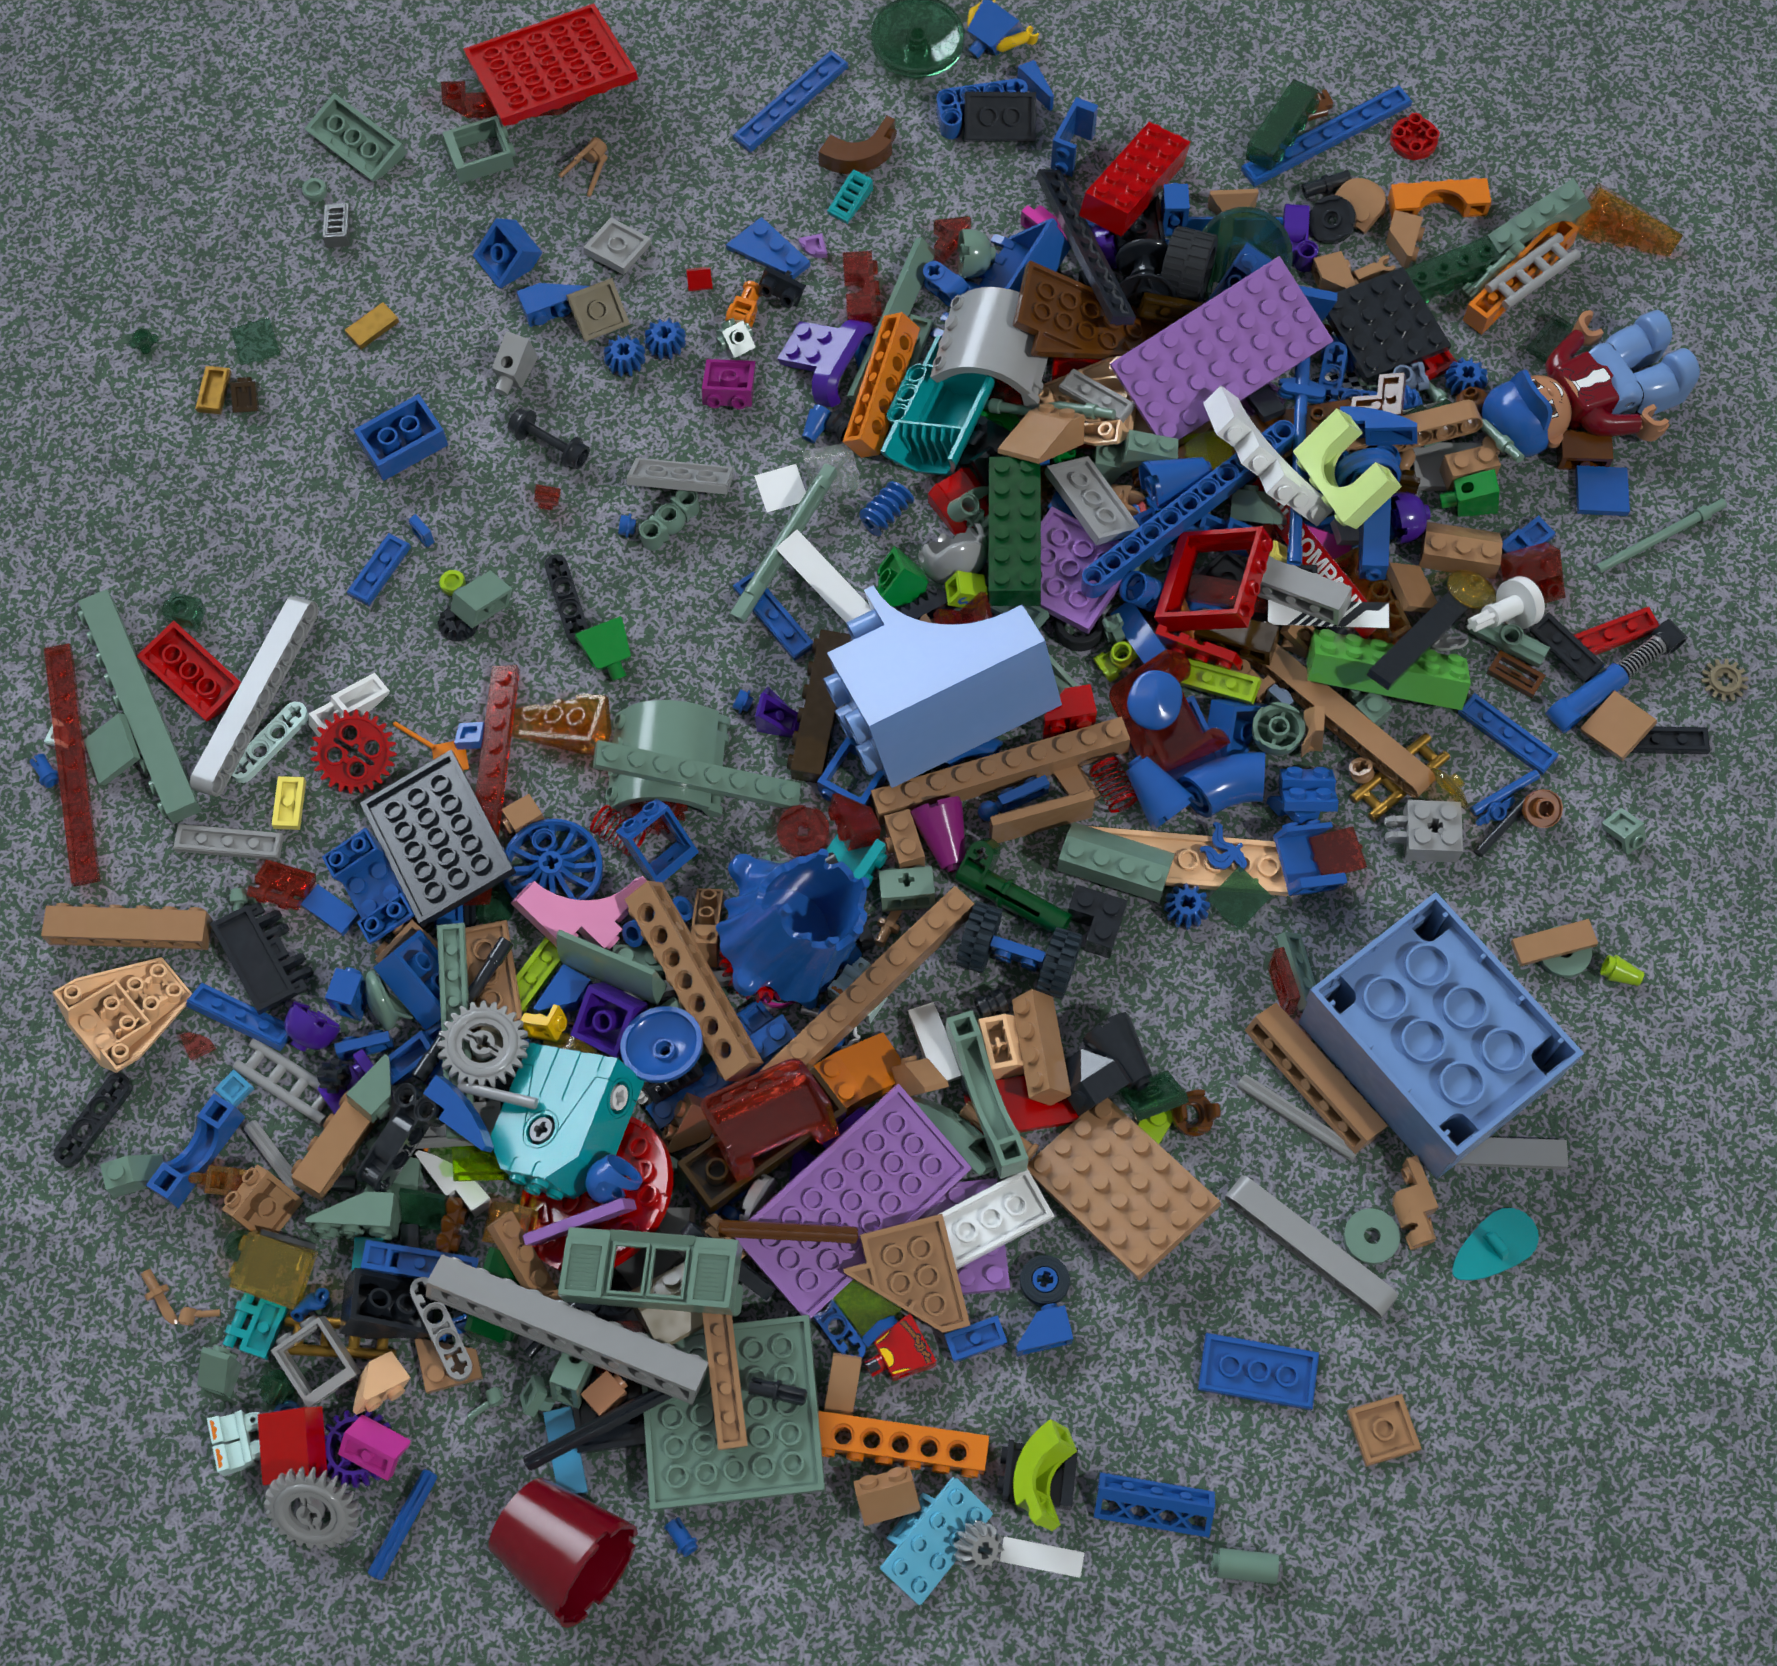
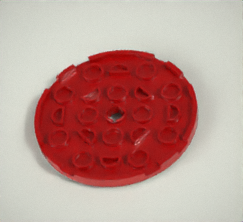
M631 1116L616 1156L630 1163L642 1176L643 1181L637 1190L623 1189L625 1198L635 1200L637 1209L587 1227V1229L655 1233L669 1206L673 1188V1166L669 1151L661 1137L653 1129ZM523 1189L520 1202L521 1227L525 1233L603 1204H599L591 1199L587 1191L576 1199L563 1197L559 1201L548 1197L543 1192L536 1196L527 1193ZM567 1235L538 1246L532 1245L544 1263L561 1272ZM617 1246L614 1267L630 1259L641 1248Z

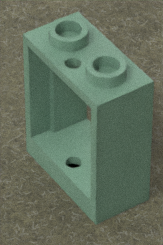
M497 116L442 132L460 184L514 167L512 157H515L516 153L512 142L507 143L506 138H509L506 126L500 125ZM497 137L502 150L501 153L464 164L459 151L460 147Z

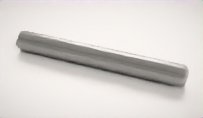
M1245 1074L1238 1082L1237 1087L1348 1160L1352 1161L1357 1156L1335 1131L1255 1079Z

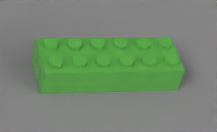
M1329 629L1313 630L1306 655L1308 681L1457 710L1463 709L1471 684L1467 658H1463L1458 654H1441L1429 649L1389 690H1386L1368 677L1367 673L1394 644L1386 643L1380 639H1363L1355 634H1337Z

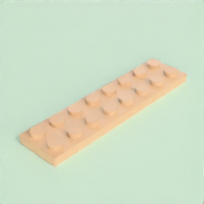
M1089 826L1175 853L1165 886L1183 887L1187 883L1189 888H1194L1198 885L1199 889L1289 896L1274 841L1223 837L1225 842L1232 843L1235 847L1238 843L1243 844L1240 851L1244 854L1247 867L1242 872H1238L1240 867L1235 862H1232L1231 866L1226 870L1216 869L1210 865L1205 853H1200L1199 850L1202 846H1211L1218 854L1227 852L1216 849L1213 846L1212 836Z

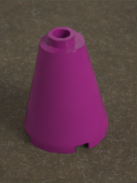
M960 797L940 799L935 804L929 805L927 803L911 811L913 821L940 868L947 869L948 873L958 871L966 855L963 807Z

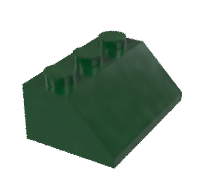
M489 1247L483 1269L501 1279H510L520 1286L501 1251ZM470 1314L464 1328L473 1341L504 1349L507 1341L511 1342L515 1334L512 1331Z

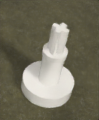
M1517 576L1509 579L1499 586L1496 593V603L1483 607L1481 613L1467 619L1469 622L1467 628L1477 632L1486 627L1495 628L1501 623L1506 622L1507 624L1518 625L1521 629H1526L1537 624L1542 619L1545 610L1543 595L1537 585L1526 577Z

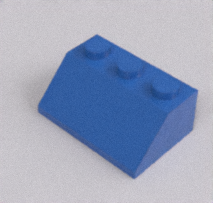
M420 929L373 968L411 1012L417 1022L427 1030L441 1019L438 950Z

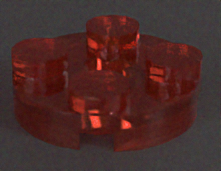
M806 805L793 806L780 817L777 827L778 842L784 851L791 854L794 858L807 856L814 851L823 849L829 842V822L823 812L815 807L812 809L806 807ZM800 826L804 829H810L807 836L797 835Z

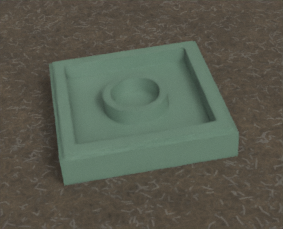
M118 713L84 740L98 784L107 785L141 759L125 714Z

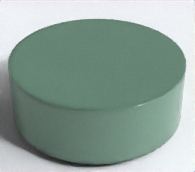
M319 178L308 179L302 186L304 197L310 202H319L327 195L325 182Z

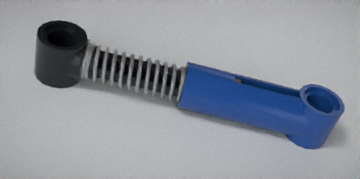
M1671 619L1665 620L1651 633L1649 640L1620 660L1619 663L1609 665L1568 697L1559 699L1547 710L1545 715L1562 733L1568 732L1585 715L1603 703L1614 690L1617 692L1627 685L1629 678H1632L1635 673L1641 671L1642 668L1648 666L1649 663H1652L1655 658L1662 654H1672L1684 644L1688 637Z

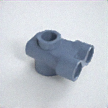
M1422 361L1412 363L1410 367L1399 365L1393 371V373H1405L1406 385L1411 389L1416 388L1417 391H1421L1430 387Z

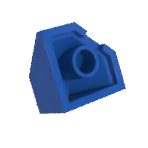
M1232 699L1211 700L1208 727L1222 757L1248 753L1250 748L1247 745L1253 739V719L1260 708L1269 705L1261 703L1250 705Z

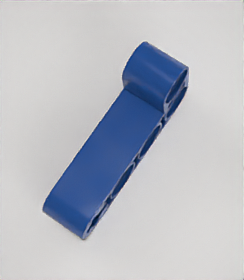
M1009 79L947 88L939 91L937 94L936 113L942 136L946 139H956L960 136L962 118H964L965 91L1027 92V83L1022 79Z

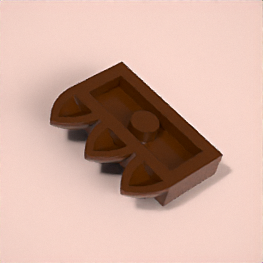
M450 1196L446 1204L447 1215H444L441 1220L442 1233L436 1238V1250L453 1254L454 1251L458 1252L462 1237L459 1235L461 1224L465 1225L467 1222L469 1209L466 1208V1203L463 1199Z

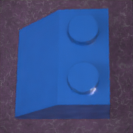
M496 218L475 250L473 257L498 288H503L531 271L543 252L517 220Z

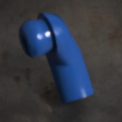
M870 335L863 338L854 354L858 369L872 340Z
M318 1288L314 1293L307 1294L291 1312L292 1319L296 1322H301L309 1313L325 1308L330 1302V1292L325 1288Z

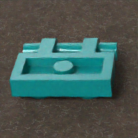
M245 1291L241 1301H237L234 1308L237 1311L231 1325H227L225 1329L226 1337L222 1345L233 1349L236 1340L242 1339L239 1347L241 1352L267 1361L290 1307L261 1296L258 1305L254 1306L252 1303L256 1295ZM247 1315H252L253 1317L247 1331L241 1329Z

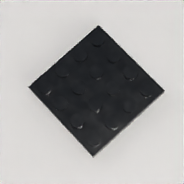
M1404 267L1336 292L1337 302L1325 317L1338 340L1346 346L1347 354L1364 383L1379 378V374L1392 373L1399 365L1410 366L1412 363L1421 362L1449 351L1451 347L1449 340Z

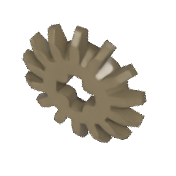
M1715 659V667L1710 663L1706 665L1710 672L1702 671V674L1708 678L1701 679V683L1710 684L1704 690L1710 691L1714 689L1715 692L1712 697L1715 698L1720 693L1721 701L1726 700V695L1729 696L1731 701H1735L1734 693L1742 697L1744 694L1739 689L1747 690L1748 686L1742 684V682L1749 681L1748 677H1741V674L1745 672L1744 668L1741 670L1736 669L1737 662L1729 665V659H1725L1724 664H1720L1719 659ZM1725 674L1727 679L1732 680V683L1722 686V682L1718 681L1717 678H1721Z

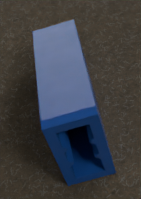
M1391 497L1359 526V579L1370 581L1385 580L1389 567Z

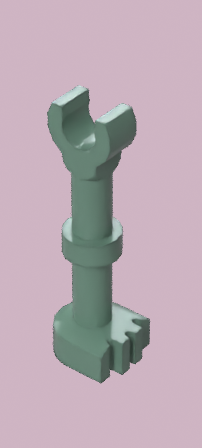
M1518 240L1493 266L1490 265L1486 269L1487 272L1474 285L1467 283L1462 290L1473 300L1485 288L1486 284L1492 281L1525 249V246Z

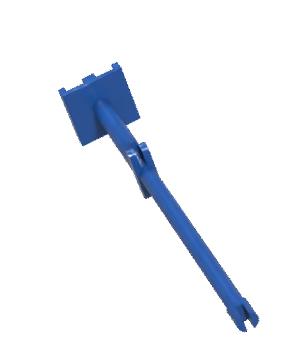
M1299 286L1319 319L1323 322L1337 302V293ZM1310 357L1295 366L1294 377L1278 380V386H1281L1277 391L1278 396L1295 400L1293 451L1306 439L1307 402L1318 404L1325 396V387L1309 380ZM1292 452V468L1304 479V471L1298 466V458ZM1291 507L1287 564L1300 566L1303 556V516Z

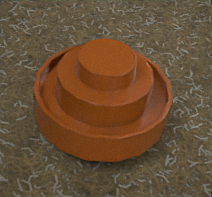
M1539 789L1532 791L1526 796L1522 811L1524 818L1530 825L1538 828H1548L1554 826L1560 820L1563 813V804L1559 796L1553 791Z

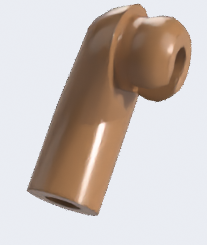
M1413 449L1399 453L1401 457L1399 465L1401 474L1402 471L1410 470L1416 457Z

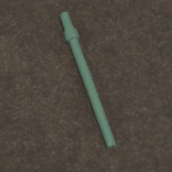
M1722 498L1708 506L1703 505L1695 509L1693 514L1596 564V571L1598 574H1601L1698 522L1703 523L1711 519L1713 514L1727 507L1726 501Z

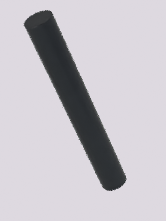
M1526 796L1514 806L1506 817L1474 849L1475 854L1482 857L1523 814L1522 808Z

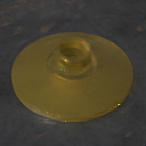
M1459 570L1453 572L1448 578V589L1452 596L1460 603L1475 609H1482L1489 604H1494L1496 600L1495 588L1482 575L1468 570Z
M1430 769L1434 773L1435 781L1455 802H1461L1463 809H1467L1469 807L1467 798L1462 790V787L1465 786L1464 781L1456 773L1449 776L1439 769Z

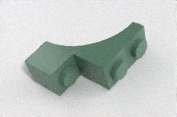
M1129 429L1121 448L1109 445L1095 446L1090 459L1108 484L1112 486L1119 476L1130 469L1139 467V465H1142V462L1178 459V439Z

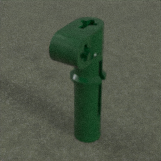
M983 838L971 844L956 874L955 881L994 902L997 908L1001 909L1003 907L1051 934H1054L1056 927L1068 928L1072 914L1018 886L1016 880H1007L993 872L1001 853L1000 846L994 839ZM982 848L986 849L985 854L988 856L981 859L979 863L985 865L986 868L972 861V859L976 860L983 856L984 852L980 850Z

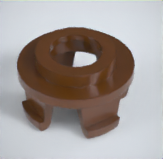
M1195 1089L1182 1093L1173 1102L1171 1109L1173 1122L1177 1129L1187 1136L1198 1137L1209 1132L1214 1120L1221 1116L1219 1103H1210L1204 1096L1205 1090ZM1187 1105L1193 1106L1198 1112V1121L1194 1125H1190L1185 1121L1188 1118Z

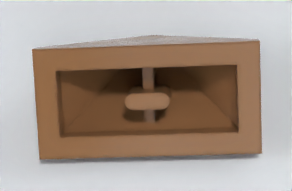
M1258 189L1210 191L1208 209L1219 217H1245L1256 207Z

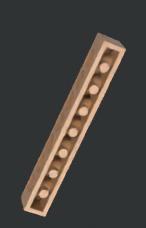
M646 881L624 899L629 907V914L637 921L642 937L651 946L654 952V959L662 966L666 973L667 982L674 988L679 997V1004L698 1022L703 1035L704 1049L715 1061L718 1074L725 1081H741L764 1062L663 883ZM716 1023H718V1030H717V1032H716V1029H715ZM729 1046L731 1047L730 1055L728 1053Z

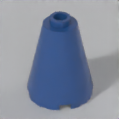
M1203 457L1152 460L1142 462V465H1139V479L1142 490L1146 489L1149 497H1146L1149 507H1154L1155 511L1165 508L1213 470L1210 462L1205 461Z
M1139 755L1127 764L1130 768L1126 771L1127 776L1153 831L1196 800L1189 791L1148 756L1142 759Z

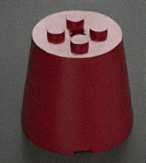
M541 1477L532 1480L521 1488L503 1509L490 1534L488 1548L496 1559L558 1624L564 1628H569L587 1618L588 1613L586 1610L594 1602L600 1605L617 1584L635 1550L636 1545L632 1543V1537H636L638 1531L631 1522Z

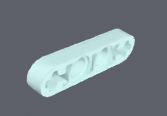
M291 702L286 705L249 743L232 774V778L236 782L245 783L250 781L307 723L309 714L303 703ZM293 711L297 713L300 711L301 717H292L291 713ZM284 719L287 721V723L290 722L292 726L291 728H289L288 725L283 721ZM276 728L285 729V734L281 738H273L271 734ZM264 746L267 748V752L262 757H256L253 755L255 748ZM248 756H249L250 759L255 763L254 765H252L251 761L248 762V760H247V757H248ZM239 766H240L241 768H244V767H245L246 770H247V772H246V773H242V772L238 773L237 768H238Z

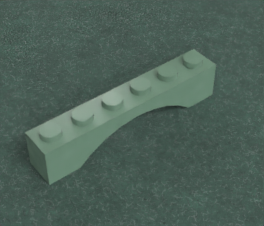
M973 1010L946 1018L945 1031L1000 1179L1027 1171L1028 1155L1020 1134L1015 1128L999 1093Z

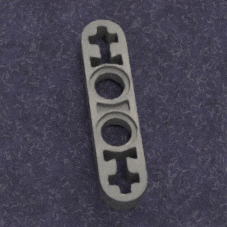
M417 1278L410 1286L411 1298L448 1376L454 1381H464L472 1373L471 1359L445 1305L440 1302H433L424 1309L421 1308L420 1305H426V1302L421 1294L416 1295L415 1293L419 1291L418 1286L420 1284L426 1287L429 1278ZM432 1309H439L443 1312V1319L438 1324H432L427 1320V1314ZM445 1334L452 1335L456 1340L454 1347L448 1350L441 1348L439 1345V1339ZM461 1349L462 1353L457 1354V1358L461 1364L466 1363L468 1365L464 1368L465 1373L460 1375L458 1371L452 1372L451 1370L455 1367L452 1357L446 1360L444 1356L453 1355Z

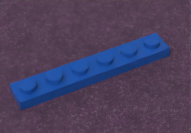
M781 1014L750 1035L749 1038L764 1062L782 1050L797 1035L783 1014ZM712 1061L701 1069L704 1073L701 1079L658 1104L652 1102L646 1109L659 1129L663 1131L664 1127L671 1123L675 1107L680 1100H683L686 1093L709 1100L735 1081H725L718 1074L715 1061Z

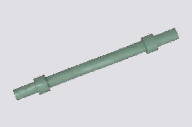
M1429 381L1430 387L1425 391L1430 395V400L1433 403L1447 400L1448 395L1442 389H1437ZM1482 418L1483 425L1481 429L1496 442V447L1502 453H1507L1516 463L1523 461L1524 455L1514 446L1513 440L1507 435H1502L1487 419Z
M996 398L987 400L984 407L990 413L1001 414L1005 412L1024 416L1030 410L1035 409L1028 408L1025 405L1006 403L1002 399ZM1062 401L1049 403L1058 409H1074L1075 413L1083 414L1085 418L1096 419L1097 417L1114 419L1116 416L1115 409L1098 407L1097 404L1086 403L1085 405Z

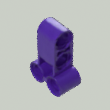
M1285 204L1282 238L1274 241L1270 258L1273 260L1280 256L1287 268L1290 264H1294L1295 268L1301 272L1311 271L1313 260L1317 257L1319 251L1317 244L1308 240L1309 205Z

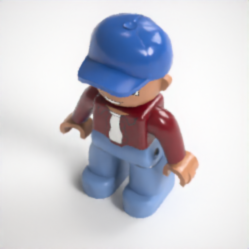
M1653 310L1639 316L1633 325L1617 331L1605 343H1599L1604 332L1602 329L1591 331L1587 328L1593 318V311H1584L1576 321L1572 332L1548 356L1545 364L1547 376H1530L1529 372L1525 369L1519 371L1510 381L1496 386L1487 395L1481 411L1482 418L1487 419L1502 435H1507L1513 440L1514 446L1524 457L1535 456L1543 452L1547 445L1551 448L1559 446L1563 440V433L1567 430L1568 426L1571 430L1584 428L1587 432L1596 436L1636 434L1644 441L1651 442L1657 440L1668 429L1670 425L1668 424L1669 420L1656 421L1651 417L1654 414L1683 403L1700 376L1698 361L1694 354L1686 348H1680L1668 353L1660 363L1636 373L1632 372L1659 361L1670 344L1672 328L1667 316L1663 312ZM1599 343L1589 352L1587 351L1574 357L1582 345L1591 346Z

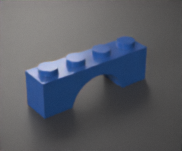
M213 1094L197 1115L196 1131L188 1146L175 1159L163 1162L146 1186L157 1196L179 1209L245 1119V1116L234 1105Z

